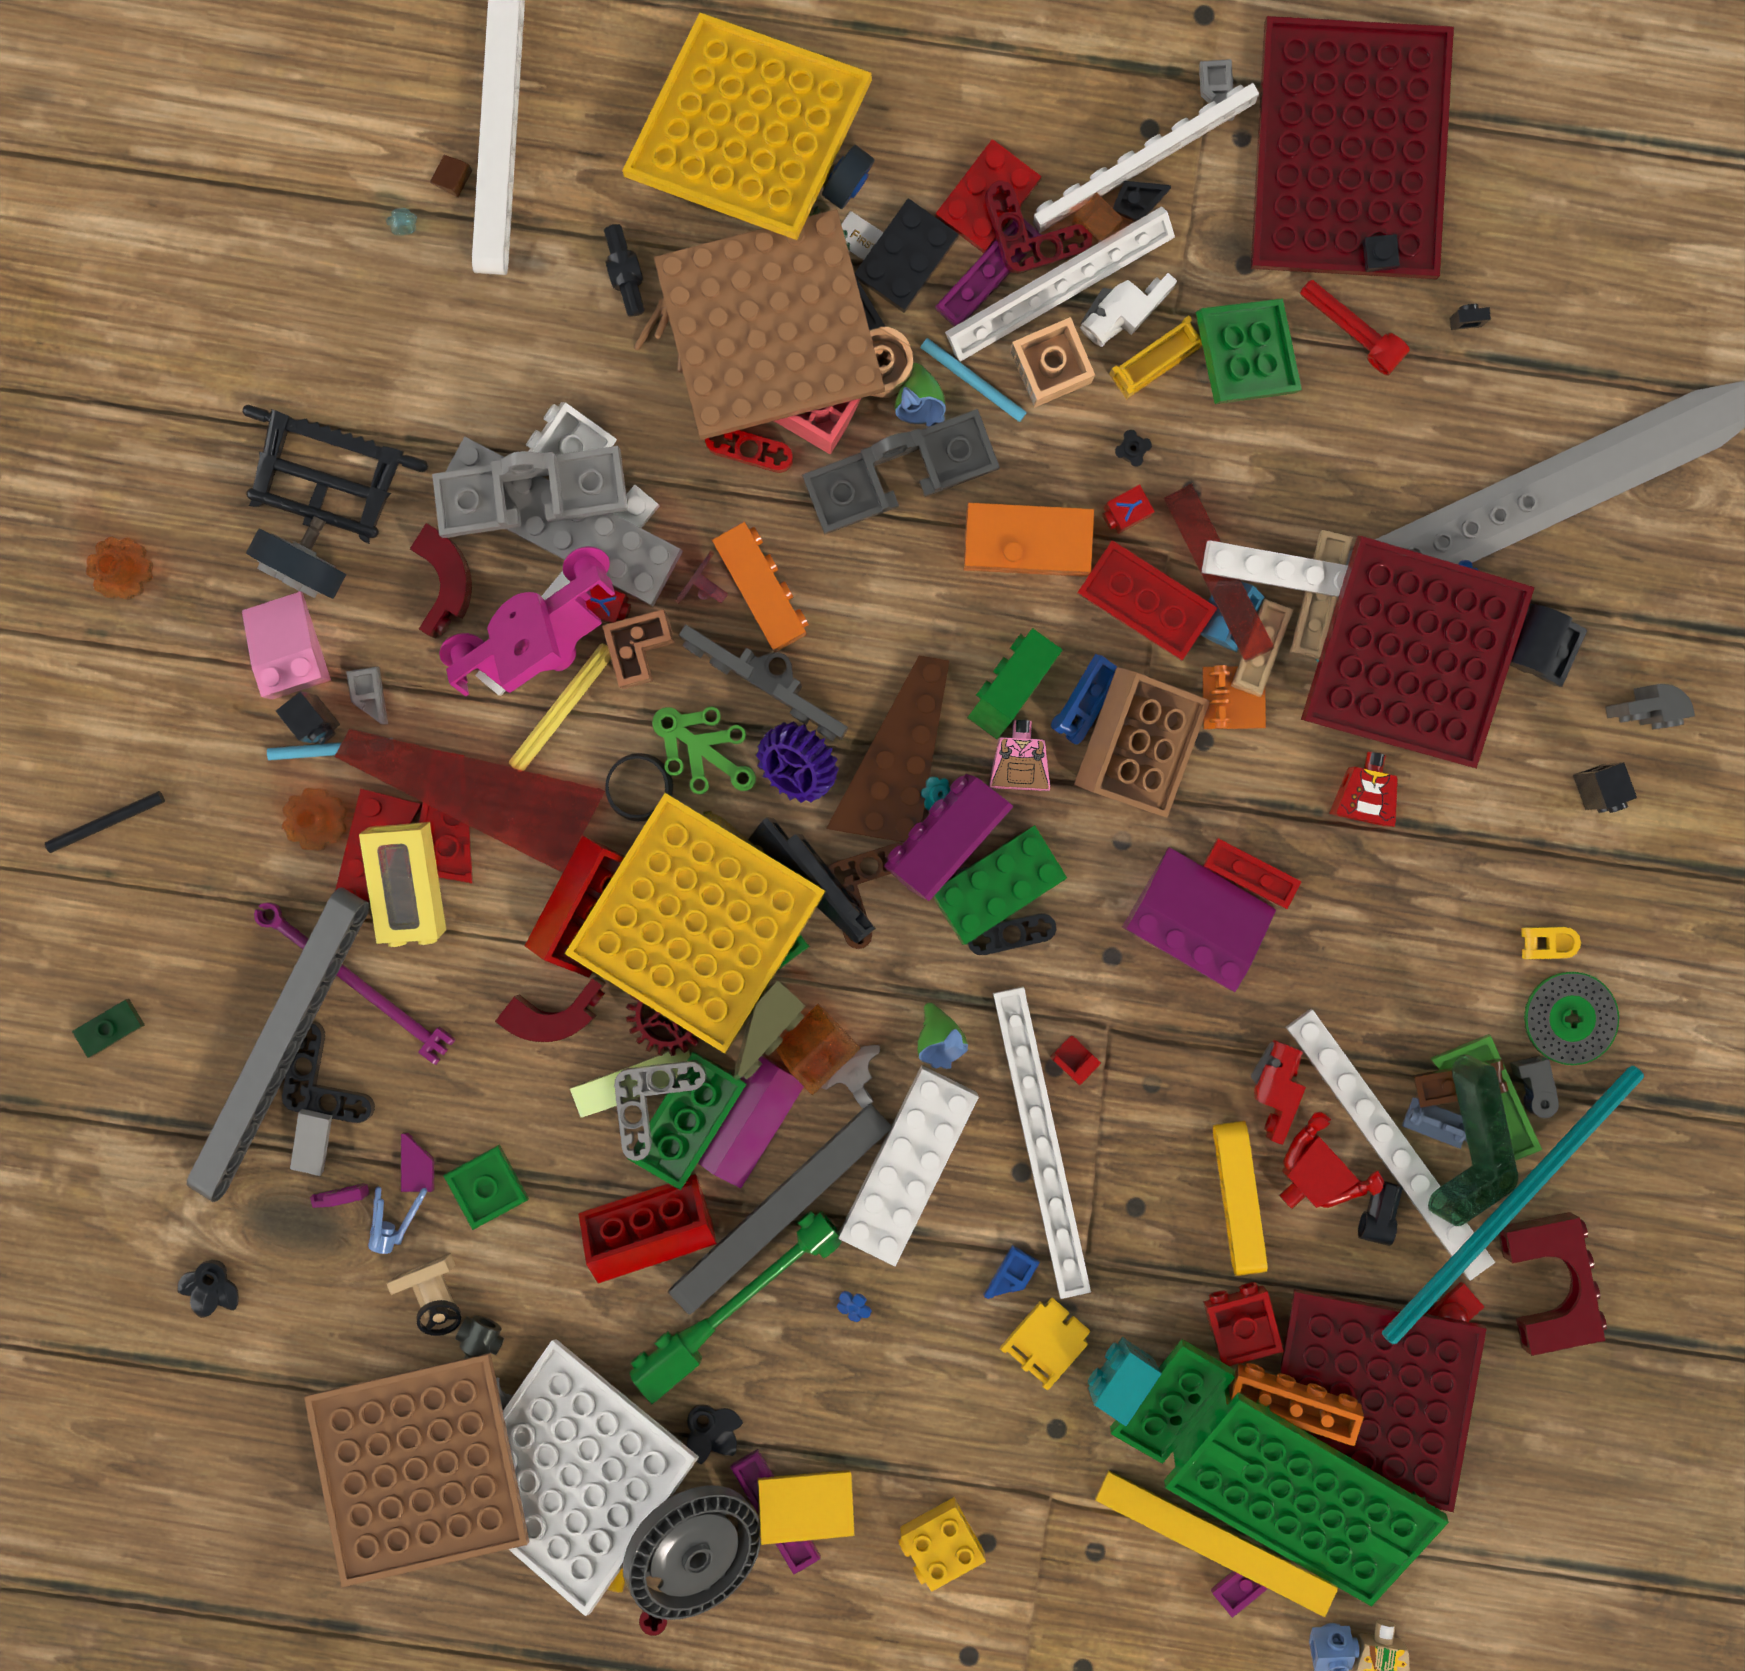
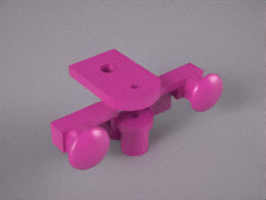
M591 546L581 547L569 553L563 562V574L570 583L546 600L534 592L520 593L508 599L492 617L487 627L490 638L487 641L483 642L478 636L469 633L456 634L446 639L440 647L439 656L443 664L448 666L446 671L449 684L466 697L469 695L466 675L478 668L503 689L511 693L540 672L548 670L563 671L568 668L576 657L575 646L577 641L602 624L601 619L587 608L586 601L592 597L590 589L599 584L611 596L615 594L612 581L606 575L610 566L607 554L601 549Z

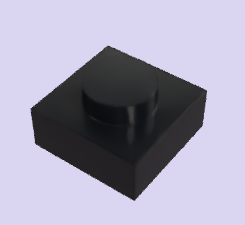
M1397 234L1365 237L1362 241L1366 272L1397 269L1400 266Z
M1467 304L1459 307V310L1450 317L1451 330L1484 326L1491 320L1490 307L1479 308L1478 304Z

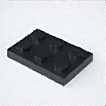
M908 198L854 274L858 281L905 313L954 245L959 234Z

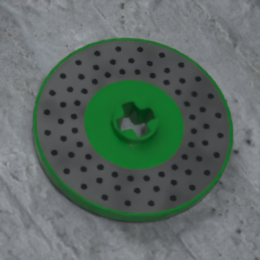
M1562 972L1546 978L1532 991L1525 1007L1524 1024L1530 1042L1544 1057L1564 1065H1581L1597 1059L1611 1046L1618 1032L1619 1010L1613 994L1600 980L1585 973ZM1571 1010L1573 1014L1578 1015V1021H1573L1572 1026L1571 1023L1565 1022V1016H1570Z

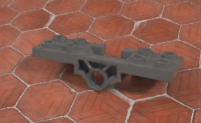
M978 409L922 430L919 428L911 432L891 435L871 447L861 450V453L802 474L824 535L899 507L894 491L884 494L874 466L911 452L920 451L929 475L928 478L919 481L925 497L999 470L998 461Z
M685 624L679 636L685 641L682 646L699 658L703 654L711 658L709 663L726 675L731 670L791 708V716L807 725L810 720L818 725L817 732L832 742L835 737L840 740L843 739L848 731L846 725L797 695L802 688V684L797 679H793L792 664L785 654L777 652L756 657L751 650L746 648L741 657L738 658ZM774 658H781L786 662V671L781 675H773L769 671V663Z

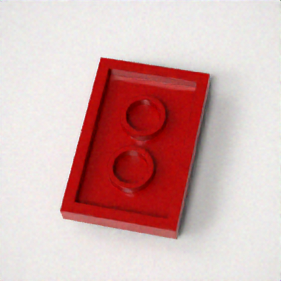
M992 139L938 209L935 217L982 253H985L996 240L985 203V194L988 188L997 181L1008 182L1013 186L1019 206L1021 207L1041 181L1042 176ZM997 189L996 194L992 197L994 201L999 200L1001 202L1002 210L996 212L997 216L1000 217L1006 212H1013L1011 207L1005 210L1003 201L1007 198V194L1001 193ZM1005 219L1002 221V231L1011 219Z

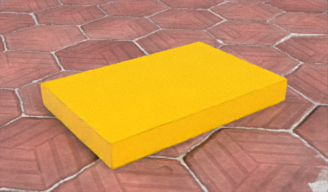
M850 1470L757 1478L761 1545L855 1536L852 1475Z

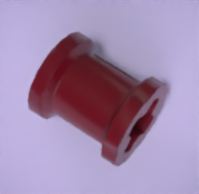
M642 1610L639 1625L645 1634L656 1636L665 1630L667 1620L655 1619L654 1616Z

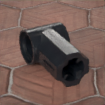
M1384 1181L1382 1191L1376 1195L1371 1194L1367 1211L1362 1213L1359 1221V1239L1386 1246L1393 1244L1397 1233L1398 1224L1395 1218L1403 1190L1402 1186Z

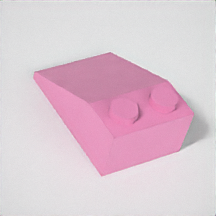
M300 591L242 610L251 666L261 697L273 700L331 681L303 592Z

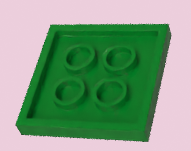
M1283 298L1207 307L1195 312L1215 404L1295 394L1302 390Z

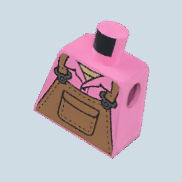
M1013 720L1012 738H999L988 786L990 788L1050 791L1045 740L1031 739L1032 721Z

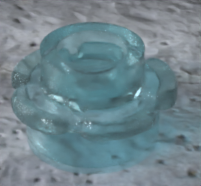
M399 208L391 212V216L386 219V223L390 225L392 234L399 236L409 235L416 231L415 223L417 222V216L410 213L408 209Z

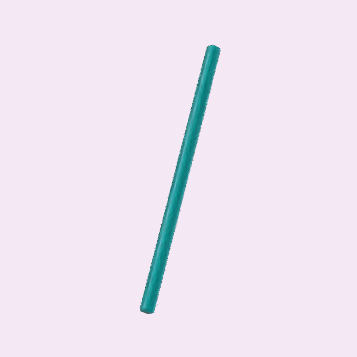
M1630 1066L1389 1323L1382 1331L1383 1337L1388 1342L1397 1344L1641 1082L1644 1074L1639 1068Z

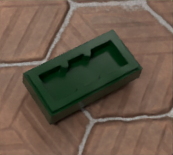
M125 999L73 1030L72 1033L87 1058H90L145 1026L130 999Z

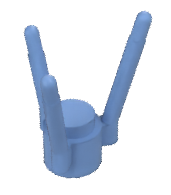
M376 1187L373 1221L368 1248L371 1251L388 1254L392 1252L394 1244H402L403 1235L427 1193L426 1188L421 1189L400 1228L396 1231L394 1224L382 1221L384 1200L381 1199V1187Z

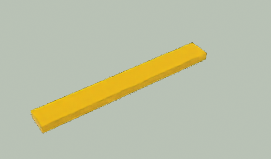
M1109 1470L1095 1497V1501L1323 1617H1326L1337 1593L1338 1587L1333 1583Z

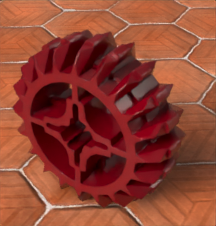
M631 996L638 1002L637 1004H627L626 1008L635 1011V1015L627 1016L626 1021H636L637 1025L629 1029V1032L634 1034L640 1030L642 1035L637 1038L636 1042L641 1044L645 1039L649 1040L650 1042L646 1046L648 1052L656 1044L659 1045L658 1055L662 1056L665 1048L669 1047L670 1055L675 1056L677 1045L685 1053L689 1050L686 1043L687 1040L694 1046L699 1043L694 1034L689 1031L683 1034L681 1026L675 1022H669L668 1018L666 1020L663 1018L654 1020L661 1015L657 1011L651 1017L644 1019L645 1004ZM663 1025L667 1027L670 1034H673L674 1038H662L654 1034L649 1028Z

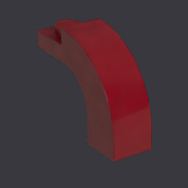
M426 523L410 547V550L431 563L439 577L440 590L438 598L419 627L420 631L436 639L438 634L443 635L451 623V619H449L451 614L461 619L465 616L471 600L472 578L468 563L458 546L450 538L439 536V531Z
M597 976L593 977L575 1001L567 1009L559 1012L543 1011L519 994L513 997L495 1022L511 1034L528 1041L553 1042L565 1039L586 1027L597 1016L587 1007L590 1005L594 1008L605 995V992L601 989L606 983Z

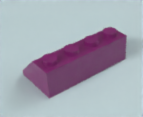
M967 773L964 776L958 777L952 783L951 791L944 799H940L932 805L929 810V816L910 830L909 838L902 846H897L890 852L887 858L888 861L884 865L908 890L927 901L932 899L1013 808L1007 800L979 778Z

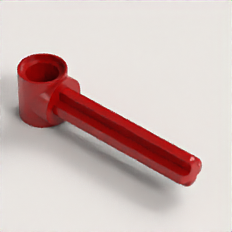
M1314 280L1308 281L1300 292L1302 297L1370 351L1367 359L1380 373L1389 376L1410 351L1409 346L1397 335L1386 333L1382 337Z

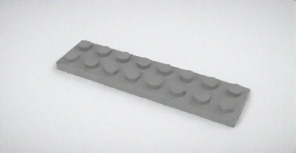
M464 436L445 472L491 465V461L501 460L504 457ZM535 477L503 482L506 510L517 508L520 511L521 527L508 528L506 530L565 560L569 553L581 547L591 546L601 549L607 554L610 561L609 570L606 575L611 579L612 585L651 606L655 605L683 552L680 548L613 513L548 522L546 520L544 504L552 503L549 480L544 477Z

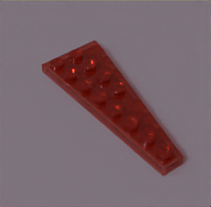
M353 729L348 730L334 756L338 760L561 873L566 868L605 793L600 788L396 741Z

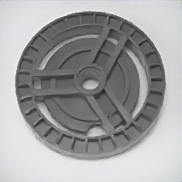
M722 1486L691 1488L674 1495L656 1507L641 1522L632 1535L623 1560L625 1585L636 1604L645 1613L656 1618L675 1620L696 1616L723 1602L744 1582L758 1557L761 1546L760 1521L755 1511L741 1494ZM726 1514H731L737 1518L738 1535L732 1522L725 1517ZM646 1577L661 1578V1582L657 1586L661 1592L648 1587Z

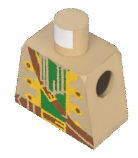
M1379 1619L1376 1621L1374 1635L1364 1633L1357 1635L1359 1658H1355L1353 1668L1349 1671H1410L1409 1651L1401 1639L1394 1638L1395 1624L1393 1622Z

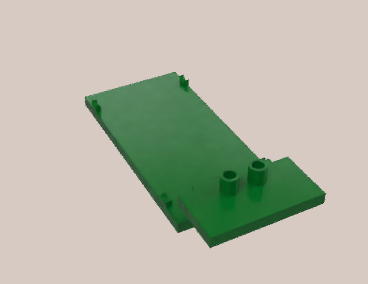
M1183 1339L1159 1366L1162 1374L1127 1426H1124L1117 1420L1110 1426L1111 1435L1162 1464L1172 1452L1174 1453L1175 1468L1164 1479L1166 1489L1315 1575L1333 1583L1338 1588L1371 1607L1449 1523L1447 1514L1428 1504L1425 1497H1419L1415 1491L1412 1493L1406 1491L1270 1411L1269 1405L1267 1407L1260 1403L1259 1399L1254 1402L1238 1392L1231 1400L1228 1385L1236 1377L1235 1370Z

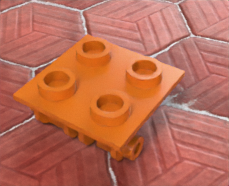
M1216 665L1214 667H1202L1203 698L1210 700L1203 720V729L1266 728L1265 688L1261 697L1232 687L1231 684L1238 666Z

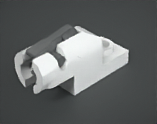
M1169 273L1162 280L1156 277L1144 291L1148 296L1129 280L1118 284L1113 289L1102 288L1082 319L1081 331L1100 347H1103L1108 340L1117 335L1123 328L1132 335L1173 290L1177 280Z

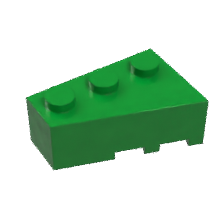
M1034 628L1030 630L1026 637L1020 633L1010 647L1014 654L1009 660L1003 657L993 671L998 676L993 683L986 680L976 694L980 701L967 717L995 739H998L1013 721L1062 652L1060 647Z

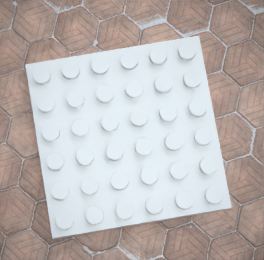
M555 1339L550 1342L503 1410L530 1541L525 1546L509 1550L584 1616H587L592 1612L622 1569L626 1548L638 1526L656 1507L672 1497L699 1456Z

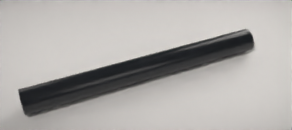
M158 791L46 841L45 847L49 853H53L165 802L162 793Z

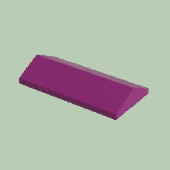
M763 1055L758 1059L762 1065L748 1079L744 1076L740 1078L746 1083V1086L698 1162L699 1165L713 1175L739 1188H742L806 1084L804 1080Z

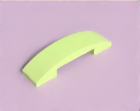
M678 1047L675 1056H671L669 1051H667L662 1056L657 1055L654 1058L627 1068L687 1061L690 1057V1052L688 1050L683 1053L680 1047ZM672 1068L673 1071H674V1073H675V1079H676L677 1076H678V1075H677L678 1068ZM624 1069L570 1088L581 1118L617 1106L614 1084L617 1075ZM658 1070L653 1073L652 1082L656 1087L664 1088L669 1084L670 1078L665 1071ZM627 1074L626 1079L621 1081V1084L628 1087L629 1096L627 1098L622 1097L623 1102L640 1097V1095L633 1097L632 1089L638 1082L637 1080H632L631 1075Z

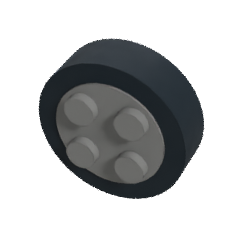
M315 516L300 544L295 541L290 543L273 533L270 534L259 528L246 551L247 555L259 562L257 569L313 598L319 593L334 599L347 575L336 569V566L317 557V553L311 550L320 534L319 531H322L326 523Z

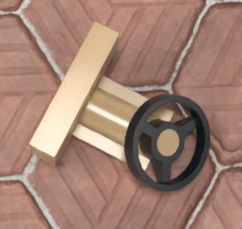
M451 1254L397 1275L386 1283L391 1295L413 1287L421 1307L416 1317L417 1326L420 1331L427 1335L441 1336L449 1334L461 1323V1311L454 1304L443 1274L449 1272L455 1266ZM422 1315H424L425 1318L429 1317V1321L426 1326H424L420 1321ZM447 1320H456L446 1328L432 1329L435 1325L444 1324Z

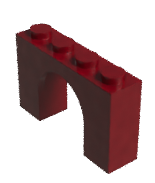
M1567 1212L1507 1225L1498 1234L1502 1254L1505 1259L1511 1263H1518L1543 1257H1557L1566 1264L1571 1278L1569 1293L1558 1307L1547 1312L1516 1318L1522 1349L1531 1356L1606 1341L1604 1330L1607 1329V1323L1604 1314L1599 1311L1597 1300L1601 1298L1598 1284L1596 1281H1593L1591 1269H1594V1260L1591 1252L1586 1248L1585 1238H1588V1231L1585 1222L1573 1213Z

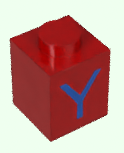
M1139 484L1108 501L1103 507L1105 512L1102 515L1107 526L1111 530L1115 528L1116 532L1120 534L1151 517L1155 511Z
M598 584L590 589L592 597L586 601L587 608L600 618L601 621L610 624L628 618L631 604L627 603L629 597L626 594L615 591V594L611 596Z

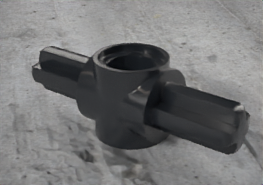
M612 224L604 229L610 252L605 261L613 289L615 288V290L621 292L627 315L629 317L639 316L645 311L639 290V285L643 281L636 252L628 250L622 226L620 224Z

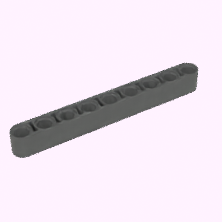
M871 1103L868 1104L668 1290V1293L688 1315L692 1314L891 1129L892 1125Z

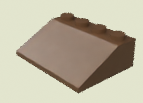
M1117 667L1074 785L1167 818L1210 700L1140 673Z

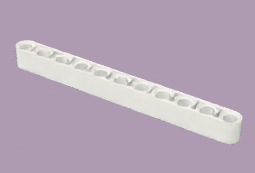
M488 0L472 248V267L474 273L506 275L508 271L525 0Z

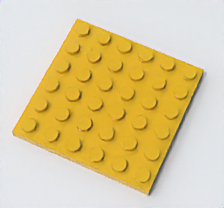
M699 12L624 165L623 175L625 178L797 240L870 86L872 73Z
M664 793L565 954L726 1054L826 892Z

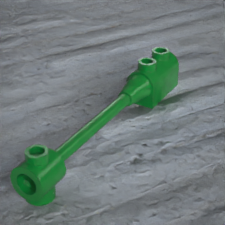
M812 1211L805 1214L797 1222L801 1227L797 1231L798 1243L709 1318H705L681 1332L677 1331L673 1336L669 1331L665 1332L654 1342L657 1347L654 1352L648 1356L643 1351L631 1361L630 1364L633 1366V1369L629 1372L633 1383L651 1405L700 1365L703 1356L697 1350L715 1332L716 1327L804 1253L815 1256L820 1254L824 1259L841 1245L842 1241L838 1238V1229L822 1211L817 1215Z

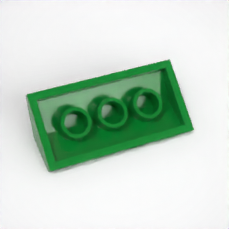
M692 1052L687 1061H698L705 1067L707 1072L705 1082L695 1090L667 1093L649 1121L652 1148L649 1154L644 1159L638 1161L627 1158L679 1190L686 1183L746 1086L744 1081L733 1078L734 1074L721 1065L695 1052ZM689 1067L687 1073L677 1076L674 1086H680L678 1080L685 1078L690 1079L691 1084H695L696 1078L700 1077V1072H694L693 1067ZM639 1140L636 1142L633 1148L637 1154H640V1150L645 1147V1142L641 1143Z

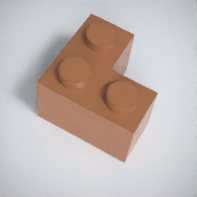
M661 609L602 626L619 687L627 689L652 682L653 678L645 651L675 643L665 610Z

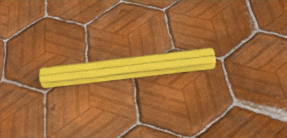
M601 643L509 760L510 766L515 770L523 772L609 663L611 656L606 644Z

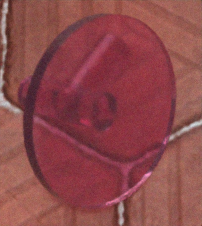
M710 550L685 584L675 599L677 604L681 602L693 584L700 588L698 596L702 600H706L711 596L719 603H722L727 597V592L701 574L714 555L713 551Z

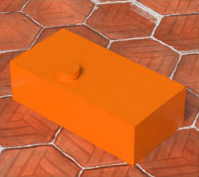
M968 503L966 509L963 570L1087 577L1091 573L1094 509Z

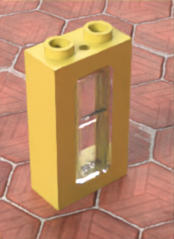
M430 822L368 827L359 834L376 943H388L389 947H398L407 944L409 941H418L420 945L437 942V939L446 931Z

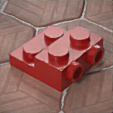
M1256 1282L1245 1283L1239 1287V1292L1228 1294L1225 1290L1213 1292L1209 1295L1210 1300L1203 1301L1219 1359L1228 1366L1284 1352L1268 1291L1263 1285L1258 1286Z

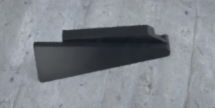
M766 817L749 837L748 843L825 890L826 893L817 908L850 939L858 943L876 929L802 834H795L789 838L774 818Z

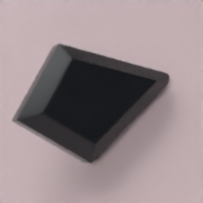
M1124 181L1111 211L1136 222L1152 211L1170 191L1171 186Z

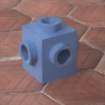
M1329 1623L1322 1627H1312L1309 1646L1314 1671L1352 1670L1355 1658H1359V1644L1356 1637L1352 1638L1350 1626Z

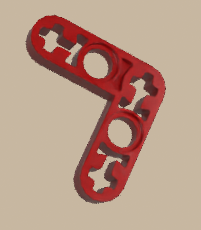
M737 430L723 434L726 441L733 443V437H739L735 443V453H730L732 449L730 445L721 444L719 448H715V443L711 440L712 437L705 439L708 450L714 455L775 473L787 471L793 463V454L788 445ZM753 441L758 445L756 455L745 457L741 454L740 447L744 442ZM763 445H768L767 452L771 454H777L779 450H783L784 457L788 458L787 461H781L779 465H775L774 459L765 456V462L759 461L763 455Z

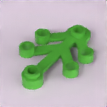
M707 707L702 712L682 715L674 708H662L655 713L652 725L654 731L664 738L667 755L664 767L669 775L678 776L684 770V763L679 759L677 738H679L688 747L692 773L690 789L692 792L704 794L709 789V782L704 774L702 756L729 775L732 785L737 790L748 791L753 788L756 783V775L751 768L736 766L709 746L729 742L741 744L746 738V732L741 726L734 725L728 730L694 735L685 727L702 723L709 726L717 725L721 720V713L717 708ZM712 710L717 713V719L714 722L706 720V713ZM666 717H671L674 722L673 726L669 729H665L662 725V721ZM734 729L742 731V738L738 741H734L731 738V732ZM676 760L679 762L680 769L677 772L669 770L671 761ZM742 772L747 773L749 776V781L746 784H740L737 781L738 775ZM697 779H702L705 782V788L702 791H697L694 788V782Z

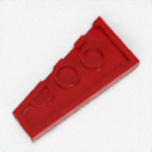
M433 749L419 823L430 822L438 877L473 883L465 755Z
M360 789L335 890L342 887L370 904L359 834L368 827L411 824L415 816L420 812L422 803ZM400 844L381 845L378 847L383 876L388 867L391 866Z

